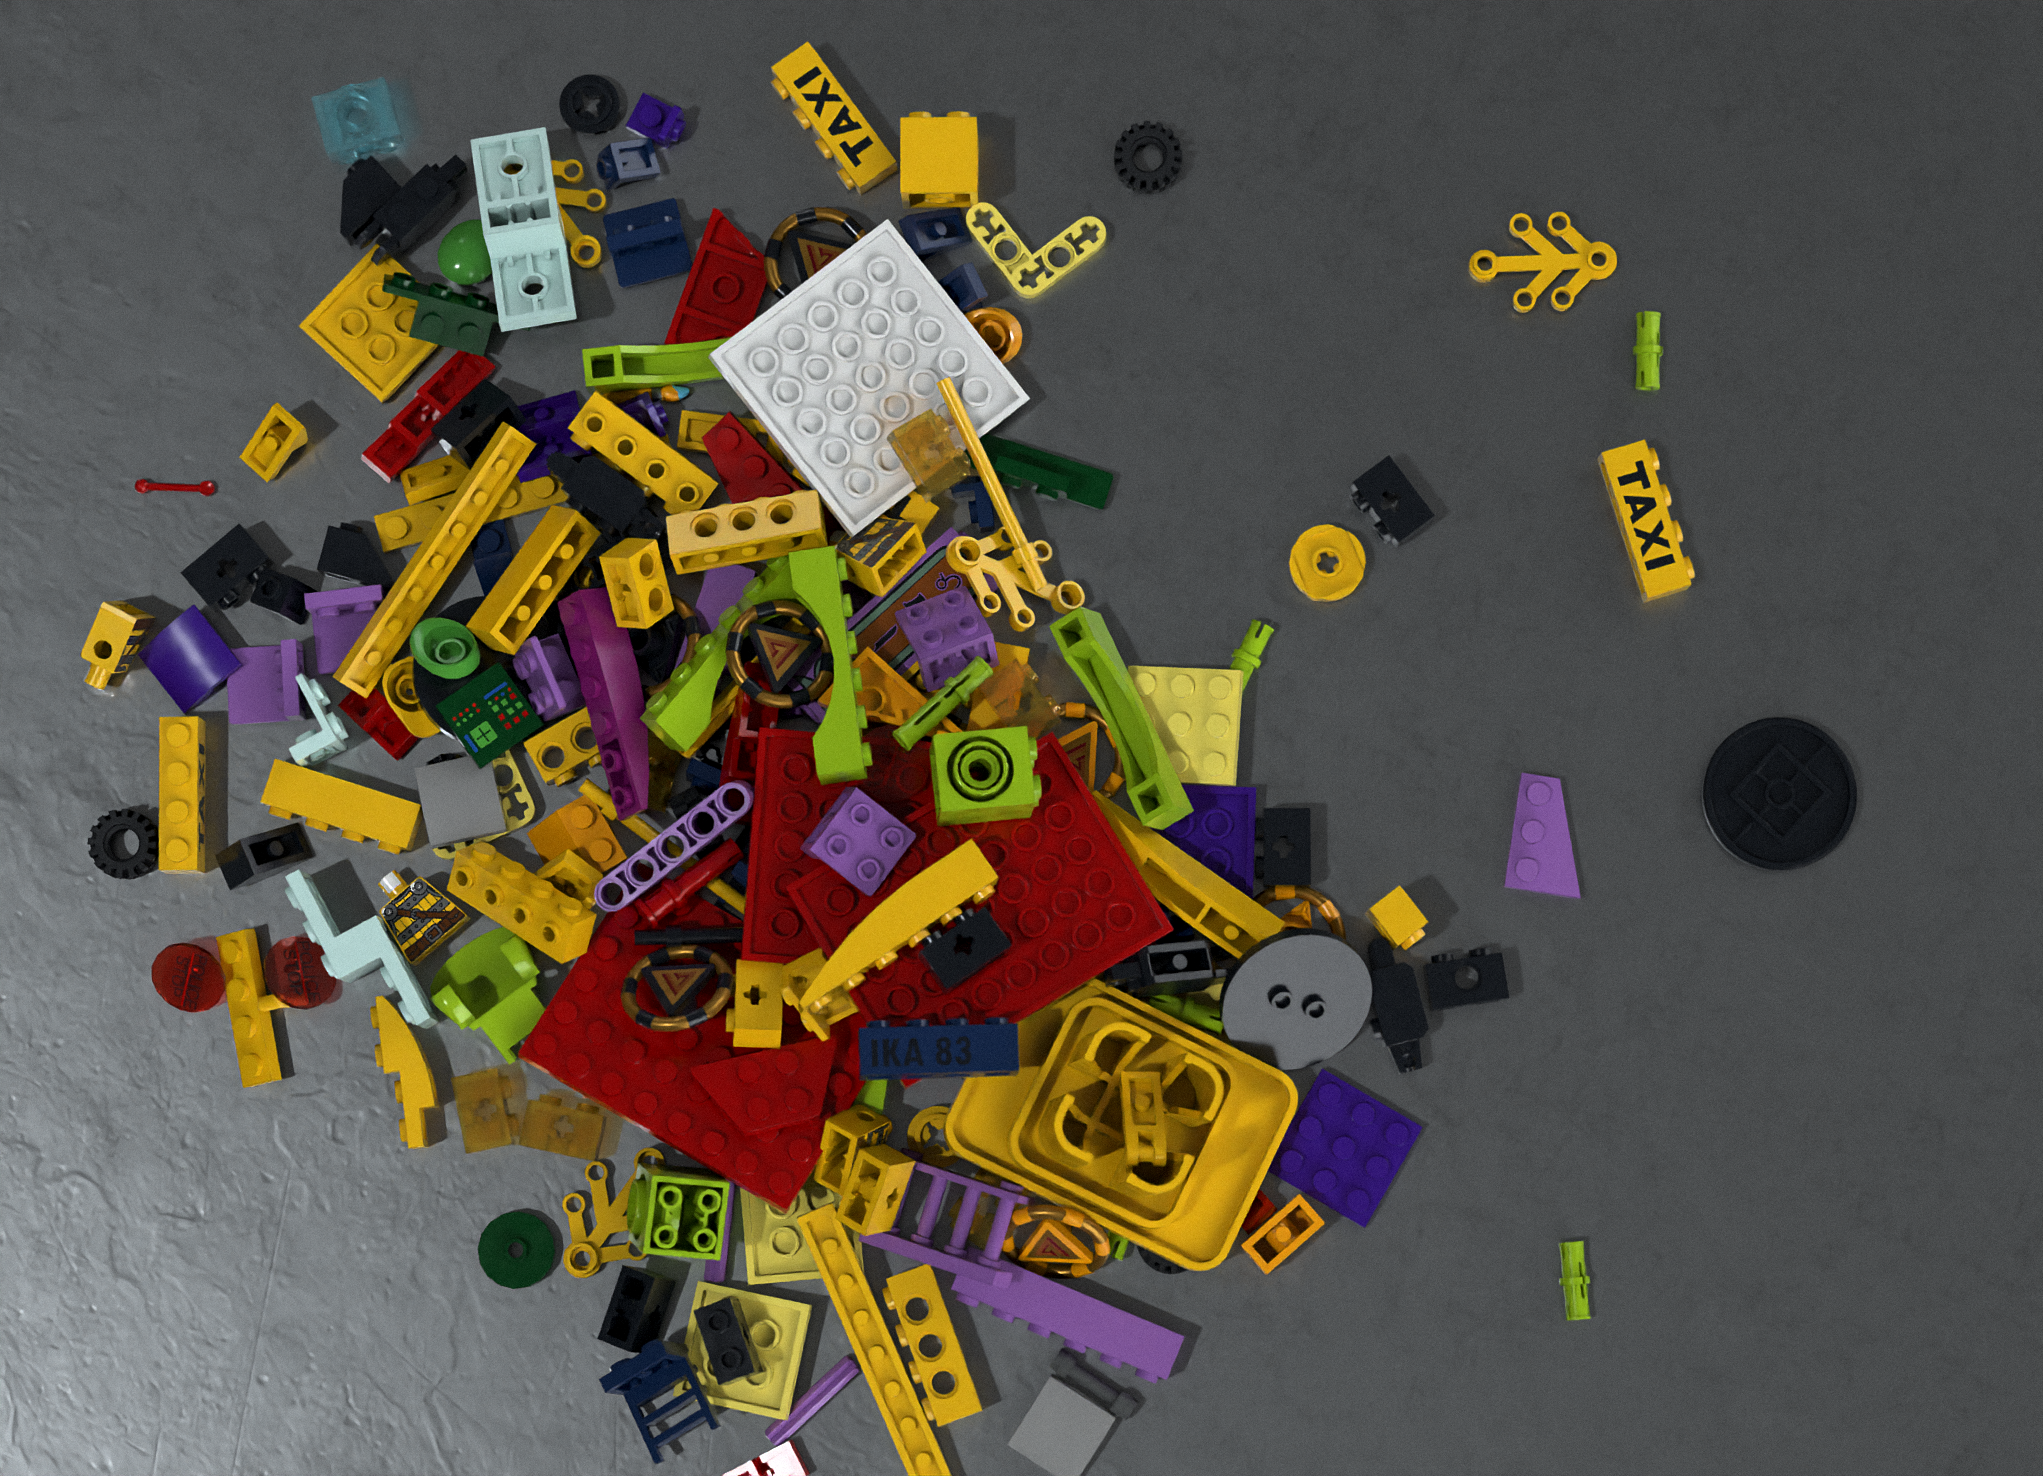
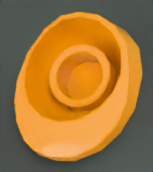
M995 307L972 309L964 313V316L1002 364L1009 362L1018 353L1022 344V330L1015 316L1004 309Z

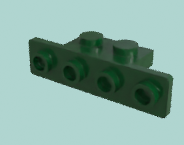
M395 272L393 276L384 274L382 291L418 301L409 337L483 357L493 322L499 323L497 304L491 303L488 297L478 293H468L467 296L454 293L453 289L445 284L433 282L429 286L415 282L416 279L413 276L405 273ZM531 327L521 329L530 331Z
M987 433L980 438V442L997 478H1000L999 482L1015 489H1020L1022 485L1035 489V494L1045 499L1057 501V498L1060 497L1097 510H1103L1113 481L1112 473ZM964 450L960 455L959 464L977 471L968 450Z

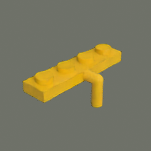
M244 929L218 936L216 940L243 1088L282 1080L270 1011L279 1008L306 1006L308 1002H306L305 993L303 991L301 995L296 992L267 995L255 929Z

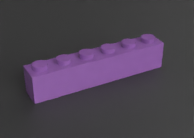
M968 1246L966 1258L977 1261L978 1257L983 1256L984 1252ZM998 1259L1001 1262L1000 1269L1013 1273L1009 1288L990 1286L958 1274L955 1277L951 1289L958 1292L956 1300L977 1308L979 1302L994 1307L991 1315L1013 1323L1015 1316L1030 1323L1027 1330L1043 1337L1049 1338L1051 1332L1066 1337L1063 1345L1081 1353H1085L1087 1347L1101 1352L1100 1361L1119 1369L1123 1362L1137 1367L1136 1376L1155 1384L1159 1377L1167 1380L1185 1337L1002 1259Z

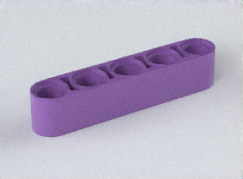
M736 780L718 788L604 877L596 885L594 891L597 905L603 910L612 912L632 904L633 901L645 894L749 813L754 802L753 786L746 781ZM732 788L739 789L744 795L745 802L741 809L733 808L728 802L727 796ZM701 812L709 813L714 819V827L710 833L702 831L698 826L697 819ZM671 835L679 837L684 844V850L680 856L671 854L667 848V842ZM641 859L648 860L653 866L654 873L649 880L642 878L637 871V865ZM614 882L621 886L623 899L620 903L609 899L607 889L610 883Z

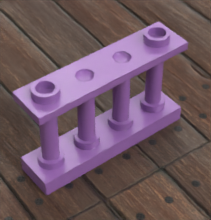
M901 1147L900 1152L915 1160V1164L891 1231L868 1236L860 1234L858 1241L990 1286L1009 1288L1013 1273L1000 1269L999 1255L1015 1202L1033 1206L1036 1198L1022 1194L1024 1187L1002 1180L1000 1186L924 1162L922 1161L923 1153ZM916 1169L933 1175V1179L917 1232L912 1233L911 1238L899 1235L901 1228L898 1227ZM949 1180L967 1186L950 1244H945L944 1250L933 1247L934 1239L931 1236ZM983 1191L1001 1198L984 1254L975 1261L966 1258L968 1251L964 1248L980 1195Z

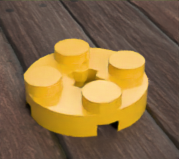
M1329 524L1318 525L1302 533L1293 546L1289 560L1290 576L1299 591L1304 593L1309 599L1324 602L1338 601L1350 595L1361 582L1366 564L1365 552L1356 536L1349 531ZM1326 553L1329 558L1336 557L1338 563L1333 566L1334 572L1327 573L1325 569H1318L1316 564L1321 562V554Z

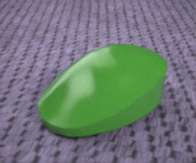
M472 219L461 222L454 226L442 239L438 250V265L442 274L457 284L465 286L477 285L485 282L493 275L481 220Z
M429 618L418 623L412 630L409 642L411 652L417 662L432 674L446 679L462 678L472 673L479 665L481 654L473 633L464 625L446 618Z

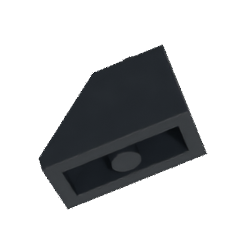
M372 155L366 160L361 158L351 165L346 172L348 176L343 180L340 234L350 246L355 243L354 241L358 235L374 221L372 215L402 188Z
M341 522L339 528L329 525L317 570L322 575L364 586L381 584L389 592L395 581L372 541L365 534H362L363 528Z
M297 822L239 839L215 855L231 891L267 879L311 859L313 855Z

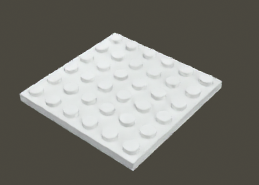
M888 219L708 356L813 490L817 489L821 501L850 537L858 534L967 449L938 389L937 382L947 377L951 378L979 439L1030 399Z

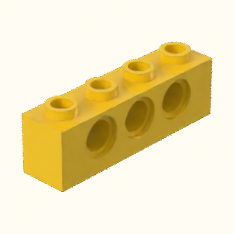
M817 489L810 491L798 490L788 495L771 498L759 497L753 501L737 504H721L715 508L698 511L686 510L676 515L666 516L669 555L677 575L789 555L788 552L828 547L824 509Z
M925 1264L886 1278L888 1287L882 1288V1292L889 1311L896 1309L901 1323L895 1325V1329L902 1348L910 1346L914 1360L908 1362V1366L915 1384L922 1382L927 1397L921 1399L928 1421L936 1419L939 1427L982 1411L979 1397L932 1266ZM915 1297L924 1299L929 1306L928 1314L922 1320H913L907 1314V1304ZM927 1334L936 1335L941 1340L942 1349L935 1357H927L920 1350V1341ZM946 1371L952 1374L955 1379V1387L950 1393L941 1394L934 1389L933 1378L936 1373Z

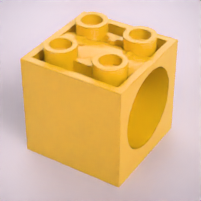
M922 111L911 112L909 117H900V193L903 209H949L955 207L970 209L973 205L978 204L977 117H970L968 112L963 111L948 112L947 117H931V113Z

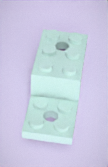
M546 127L471 139L483 236L491 260L501 331L577 319L564 225L556 197ZM516 163L523 166L522 170L517 174L510 175L504 172V169L510 164ZM533 283L544 286L542 291L535 295H529L524 292L525 288Z
M298 869L285 876L290 885L285 888V892L295 909L299 908L308 920L302 922L311 941L313 943L317 942L318 945L322 946L325 954L320 956L331 977L335 976L336 979L352 983L380 968V972L390 989L393 988L395 991L398 990L403 1000L397 1004L408 1023L411 1022L413 1025L416 1024L419 1027L428 1029L440 1022L408 960L382 918L375 915L341 934L311 875Z

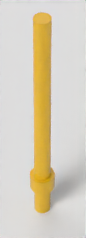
M947 377L937 382L938 389L1015 549L1011 552L1017 565L1022 564L1034 592L1047 586L1048 583L1035 558L1039 555L1033 543H1028L951 378Z
M587 778L578 791L602 808L601 813L613 821L615 818L618 820L612 796ZM637 815L625 821H620L647 843L661 834ZM668 839L667 848L669 852L675 856H680L683 853V849ZM691 857L679 867L686 871L697 860ZM718 876L705 885L744 915V895Z

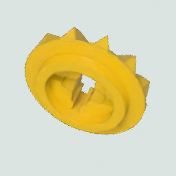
M932 1106L920 1111L912 1119L907 1131V1143L909 1149L924 1154L922 1161L943 1168L954 1164L961 1157L953 1153L950 1148L946 1151L944 1147L941 1148L938 1144L928 1146L926 1149L924 1148V1145L931 1138L930 1129L927 1124L930 1123L932 1127L935 1126L936 1129L942 1130L945 1117L950 1109L944 1106Z

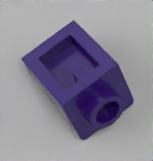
M643 93L626 124V128L644 138L651 137L652 142L667 149L671 140L675 142L679 140L686 126V121L683 120L682 108L676 105L671 107Z
M648 391L617 404L618 407L653 433L657 432L659 438L666 436L662 424L669 420L660 400L653 403Z

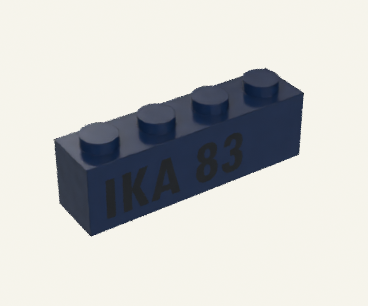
M1003 1017L984 1019V1025H969V1020L962 1018L945 1020V1026H929V1020L906 1021V1027H890L889 1021L866 1022V1028H859L858 1030L859 1081L1017 1076L1019 1072L1018 1024H1008V1018Z

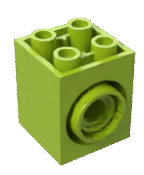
M1027 726L933 735L929 754L937 826L1031 817L1034 806H1039V799L1042 797L1040 776L1032 774L1034 760H1037L1035 736L1028 737ZM973 772L982 773L987 780L976 781L972 779L969 774Z
M638 1162L636 1179L632 1182L628 1198V1239L644 1254L720 1260L730 1182L710 1169Z

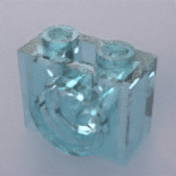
M385 77L360 84L346 85L338 90L311 97L325 150L332 163L339 162L340 165L351 164L361 159L360 155L375 151V154L390 153L397 149L398 144L405 143L390 86ZM356 109L366 111V117L362 122L358 124L348 122L352 111Z

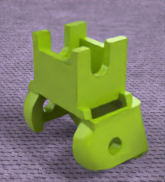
M499 927L484 933L464 945L445 962L436 973L430 986L431 997L429 999L434 1005L455 1022L461 1030L469 1026L475 1031L481 1026L509 1065L517 1059L511 1047L532 1032L547 1008V1005L533 988L538 983L536 975L541 972V969L534 958L528 942L505 927Z

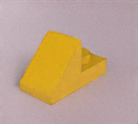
M275 403L239 458L266 482H269L277 476L292 451L308 442L306 428L279 403Z

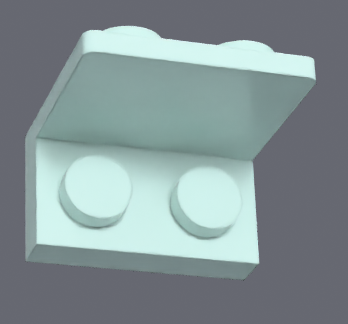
M301 673L295 676L322 731L317 733L316 729L301 734L295 739L297 744L288 749L296 763L304 768L312 769L347 750L348 747L343 739L349 737L341 719L338 716L336 717L333 712L329 713L326 706L331 703V700L321 683L318 684L315 678L310 680Z

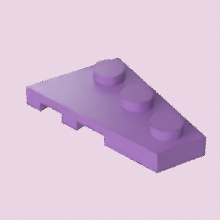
M1521 773L1503 887L1580 899L1560 779Z

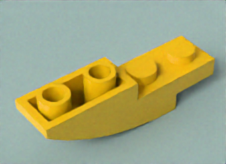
M375 996L376 1006L370 1007L373 1029H379L381 1043L375 1044V1058L377 1067H383L385 1074H400V1080L395 1081L394 1086L396 1101L398 1104L403 1103L405 1119H399L401 1141L408 1142L409 1149L428 1148L424 1109L439 1107L436 1085L430 1064L418 1037L401 1011L388 997Z

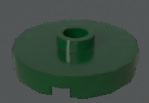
M520 1211L504 1213L490 1221L481 1233L478 1245L479 1262L487 1277L500 1286L512 1289L531 1287L542 1280L553 1267L556 1255L554 1236L547 1225L535 1215ZM513 1243H519L523 1247V1253L518 1258L510 1254L509 1249Z

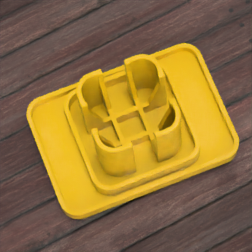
M1096 978L1017 1023L1019 1072L1017 1076L964 1078L943 1125L945 1141L953 1153L1011 1183L1024 1187L1025 1190L1058 1206L1068 1207L1084 1213L1096 1221L1102 1228L1191 1271L1212 1269L1222 1263L1227 1257L1298 1105L1297 1089L1290 1077L1284 1072L1114 987H1106L1104 982ZM1121 1071L1160 1072L1166 1138L1165 1166H1153L1152 1162H1138L1137 1166L1125 1165L1119 1086ZM1138 1141V1145L1152 1146V1142Z

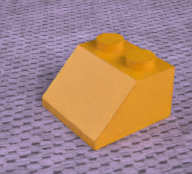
M585 795L556 810L527 832L544 865L569 849L602 873L604 878L629 859L606 816L601 813V807Z

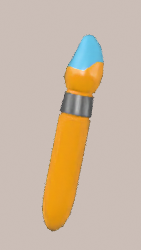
M666 385L663 388L655 387L651 389L616 391L602 395L616 405L647 391L652 402L659 400L675 402L685 398L690 390L686 387Z

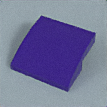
M575 390L517 406L527 420L517 431L536 443L517 472L520 483L551 475L550 470L547 469L546 459H548V455L550 456L555 451L564 453L565 456H569L577 463H580L584 457L592 456L591 449L586 451L570 439L574 432L568 429V426L581 410Z
M194 604L163 629L138 654L184 714H187L215 692L214 688L243 666Z

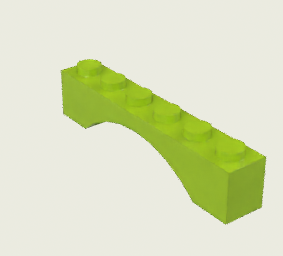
M730 338L670 345H615L582 349L586 388L590 395H592L595 390L603 394L664 387L666 385L725 380L708 356Z
M835 546L788 552L792 585L796 598L813 614L824 629L830 642L834 659V684L831 701L823 722L812 738L817 776L821 785L868 778L866 766L873 765L870 742L863 743L861 729L868 728L865 705H858L856 692L863 691L860 668H853L851 654H858L855 630L848 631L846 618L853 617L850 594H843L842 581L848 580L845 557L838 558Z
M789 555L767 560V568L759 577L753 578L746 584L742 591L744 595L735 605L728 607L718 619L719 625L711 634L705 635L697 642L694 647L697 654L688 663L680 664L670 676L671 681L665 689L654 694L647 702V710L640 719L670 749L687 752L711 723L712 702L716 685L727 662L725 653L727 637L736 619L753 605L769 600H784L802 605L797 600L793 590ZM775 614L769 617H765L756 620L753 623L762 625L769 619L779 616L781 614ZM747 630L743 635V640L749 635Z
M1078 607L1051 624L1049 627L1064 659L1090 693L1112 734L1123 764L1127 793L1142 825L1164 830L1192 813L1194 810L1101 614Z

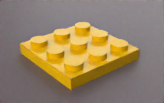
M376 243L306 317L299 327L384 404L439 345L409 337L418 301L382 291V281L384 274L392 276L395 272L411 274L391 256L383 264L377 266L371 260L374 252L380 247Z

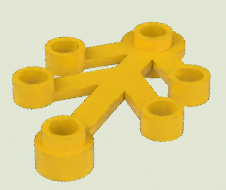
M569 159L565 162L551 160L553 176H562L569 184H577L583 179L584 169L579 161L575 159ZM513 164L508 165L504 169V172L510 175L520 172L513 168ZM577 166L579 168L578 175L568 177L566 175L567 168ZM555 187L565 237L571 244L570 251L573 260L583 268L597 265L602 257V249L599 242L590 235H583L560 204L585 207L590 213L597 214L606 208L607 200L604 193L599 189L581 191ZM593 195H598L602 198L601 204L597 207H591L588 204L589 198ZM590 247L594 250V255L590 259H583L580 256L582 249Z
M1555 212L1550 215L1547 221L1548 232L1555 237L1561 236L1578 253L1562 254L1532 227V220L1527 214L1518 213L1511 218L1509 231L1514 237L1522 238L1539 255L1497 257L1492 251L1479 250L1470 258L1468 271L1474 280L1482 283L1491 281L1497 273L1541 271L1526 288L1517 290L1513 296V307L1518 312L1526 313L1533 309L1536 299L1563 270H1579L1566 286L1556 288L1550 297V303L1555 310L1566 311L1572 306L1574 297L1591 279L1602 280L1614 272L1617 265V255L1614 249L1604 242H1588L1570 225V218L1567 214ZM1556 218L1562 219L1565 222V228L1563 230L1554 229L1552 220ZM1516 220L1525 221L1528 226L1527 230L1523 232L1517 231L1514 228V222ZM1595 254L1602 255L1605 258V264L1602 266L1594 265L1591 260L1592 256ZM1482 258L1488 259L1491 262V268L1489 270H1481L1477 264L1478 260ZM1558 293H1565L1569 297V303L1560 305L1556 302L1555 296ZM1526 294L1530 297L1531 304L1529 306H1521L1517 301V297Z
M1004 526L1000 527L994 534L981 540H976L970 536H959L947 545L946 559L955 571L967 576L978 597L975 603L983 617L992 616L1001 607L999 596L991 592L982 572L993 576L1011 610L1008 621L1015 631L1023 632L1032 626L1035 621L1033 611L1025 605L1017 587L1051 601L1053 609L1062 614H1069L1084 603V591L1074 581H1064L1058 586L1048 583L1047 586L1034 592L1026 573L1019 570L1023 568L1022 564L1017 565L1013 555L1000 561L986 556L985 554L995 549L1008 551L1013 547L1011 541L1007 543L1001 537V533L1007 535ZM1037 540L1033 545L1043 553V558L1035 557L1039 566H1041L1051 558L1052 549L1046 541ZM959 551L966 555L967 561L962 558ZM1061 596H1064L1067 599L1068 604H1066L1062 600ZM984 599L991 603L992 609L985 606ZM1018 614L1025 618L1026 624L1019 621Z
M648 1147L636 1154L634 1158L635 1172L611 1206L606 1186V1180L609 1176L608 1167L599 1161H593L586 1166L585 1178L590 1182L597 1222L596 1227L588 1238L582 1215L586 1209L585 1198L578 1193H570L564 1197L562 1208L568 1215L572 1243L564 1252L563 1262L566 1270L571 1275L578 1278H588L599 1270L602 1263L628 1258L640 1261L647 1257L648 1254L644 1253L639 1257L633 1256L630 1252V1246L632 1245L630 1240L626 1245L600 1247L610 1234L628 1231L627 1215H623L627 1211L632 1182L636 1179L637 1163H643L646 1157L654 1156L658 1164L666 1165L665 1157L659 1150ZM599 1165L603 1168L604 1175L600 1180H593L590 1177V1170L593 1166ZM572 1197H577L581 1201V1208L577 1212H571L567 1207L568 1200ZM581 1251H586L590 1255V1262L586 1266H580L576 1261V1256Z

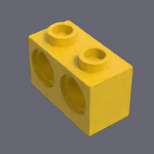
M625 538L599 556L617 627L648 629L674 610L656 539Z
M587 707L523 742L548 786L554 783L557 787L564 786L578 777L575 771L588 764L591 768L602 764L597 744L591 749H582L578 744L580 734L586 730H592ZM552 749H561L564 752V761L557 768H549L545 764V756Z
M1400 885L1365 913V916L1382 938H1386V941H1389L1392 950L1401 945L1404 951H1406L1426 935L1422 928L1428 923V920Z

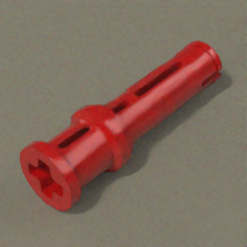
M728 838L718 848L708 853L673 880L670 878L662 880L660 887L643 900L638 898L633 901L634 906L644 921L652 929H655L659 926V920L675 909L681 910L684 908L687 898L722 874L730 866L742 860L744 855L741 853L738 845L731 838Z

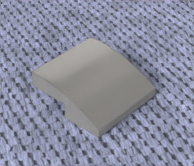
M470 756L414 768L422 811L432 849L507 832L493 760L480 770Z
M1051 1374L1007 1445L1055 1476H1080L1117 1415Z

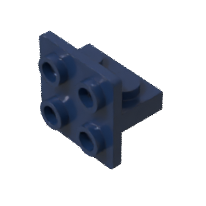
M670 198L603 216L609 252L612 256L618 282L622 289L690 272L693 264L676 199Z

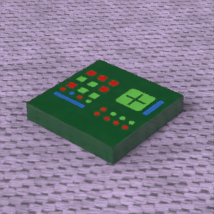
M499 662L435 706L479 770L543 725Z

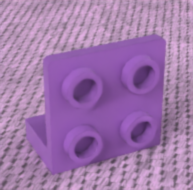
M381 584L304 594L305 608L312 614L317 669L320 674L335 673L387 596V590Z
M965 586L895 612L896 620L917 656L922 681L928 692L944 687V681L948 677L954 678L976 656H980L991 668L999 665L993 633Z
M559 634L540 641L537 636L528 638L516 652L513 664L521 680L525 679L531 691L528 694V699L536 715L540 714L545 723L585 707L586 703L581 692L580 682Z
M297 639L281 640V645L230 648L243 665L227 678L230 724L243 725L307 720L306 698L295 676L301 673L304 674L303 644Z
M846 787L800 849L811 858L821 859L865 895L871 896L915 839L916 835L857 787Z

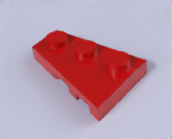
M729 411L702 437L732 504L753 501L759 497L771 498L788 495L798 490H804L732 411Z

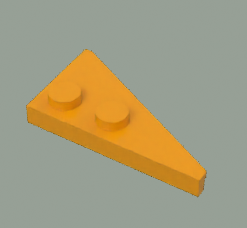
M868 646L852 662L853 668H860L863 691L856 692L858 705H865L867 720L899 728L920 707L928 702L922 694ZM833 684L818 699L817 703L821 707L828 708L831 701ZM944 717L925 736L932 738L934 734L963 731L947 717Z

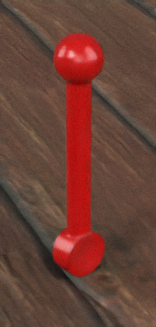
M139 479L134 485L135 490L141 494L146 493L148 490L200 492L203 496L209 497L215 491V487L210 481H203L200 485L148 483L145 479Z

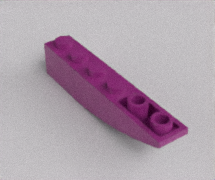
M607 587L581 589L557 602L570 646V653L578 674L581 692L589 713L591 728L600 752L601 763L611 791L612 802L615 806L618 820L625 821L648 809L647 725L640 719L645 712L643 692L628 630L625 627H617Z

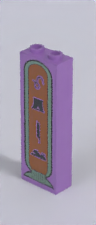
M950 527L926 549L927 552L883 597L875 595L847 621L848 631L855 630L858 654H851L852 662L868 646L901 676L917 661V656L898 624L895 612L961 586H965L974 601L978 598L967 576L955 571L946 559L947 545L956 537L968 536L965 532L959 531L957 533ZM959 551L962 558L967 561L966 555ZM982 572L991 592L997 593L1000 589L993 576ZM820 646L783 687L787 693L807 688L816 679L819 673L822 654ZM834 675L827 688L816 699L800 706L819 727L828 708L821 707L817 701L834 683Z

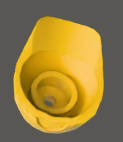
M408 656L387 667L382 680L383 691L389 706L408 731L416 737L428 738L436 735L440 730L429 720L418 702L412 679L414 656ZM411 690L413 694L407 695L406 691Z

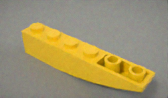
M1096 790L1092 793L1094 800L1153 896L1189 925L1239 959L1259 941L1279 933L1285 925V922L1154 830L1142 825L1141 821Z
M972 839L909 880L861 922L822 967L799 1001L798 1009L802 1015L810 1009L813 1014L818 1013L833 1002L832 994L841 988H844L846 992L854 989L866 979L863 973L875 965L879 970L885 968L898 958L897 950L906 944L914 948L931 935L928 930L940 921L943 926L950 924L963 913L960 909L972 900L977 905L995 893L992 886L997 883L999 877Z

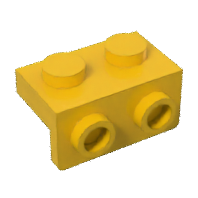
M569 849L533 873L540 879L552 883L556 889L570 898L579 900L589 910L596 903L594 897L596 885L604 876Z
M821 947L782 966V984L779 986L781 995L789 1006L794 1005L798 1011L799 1001L828 961ZM844 988L832 994L833 1002L818 1013L813 1014L810 1009L802 1015L799 1011L806 1029L809 1032L814 1031L822 1042L830 1038L829 1025L857 1012L856 1007Z

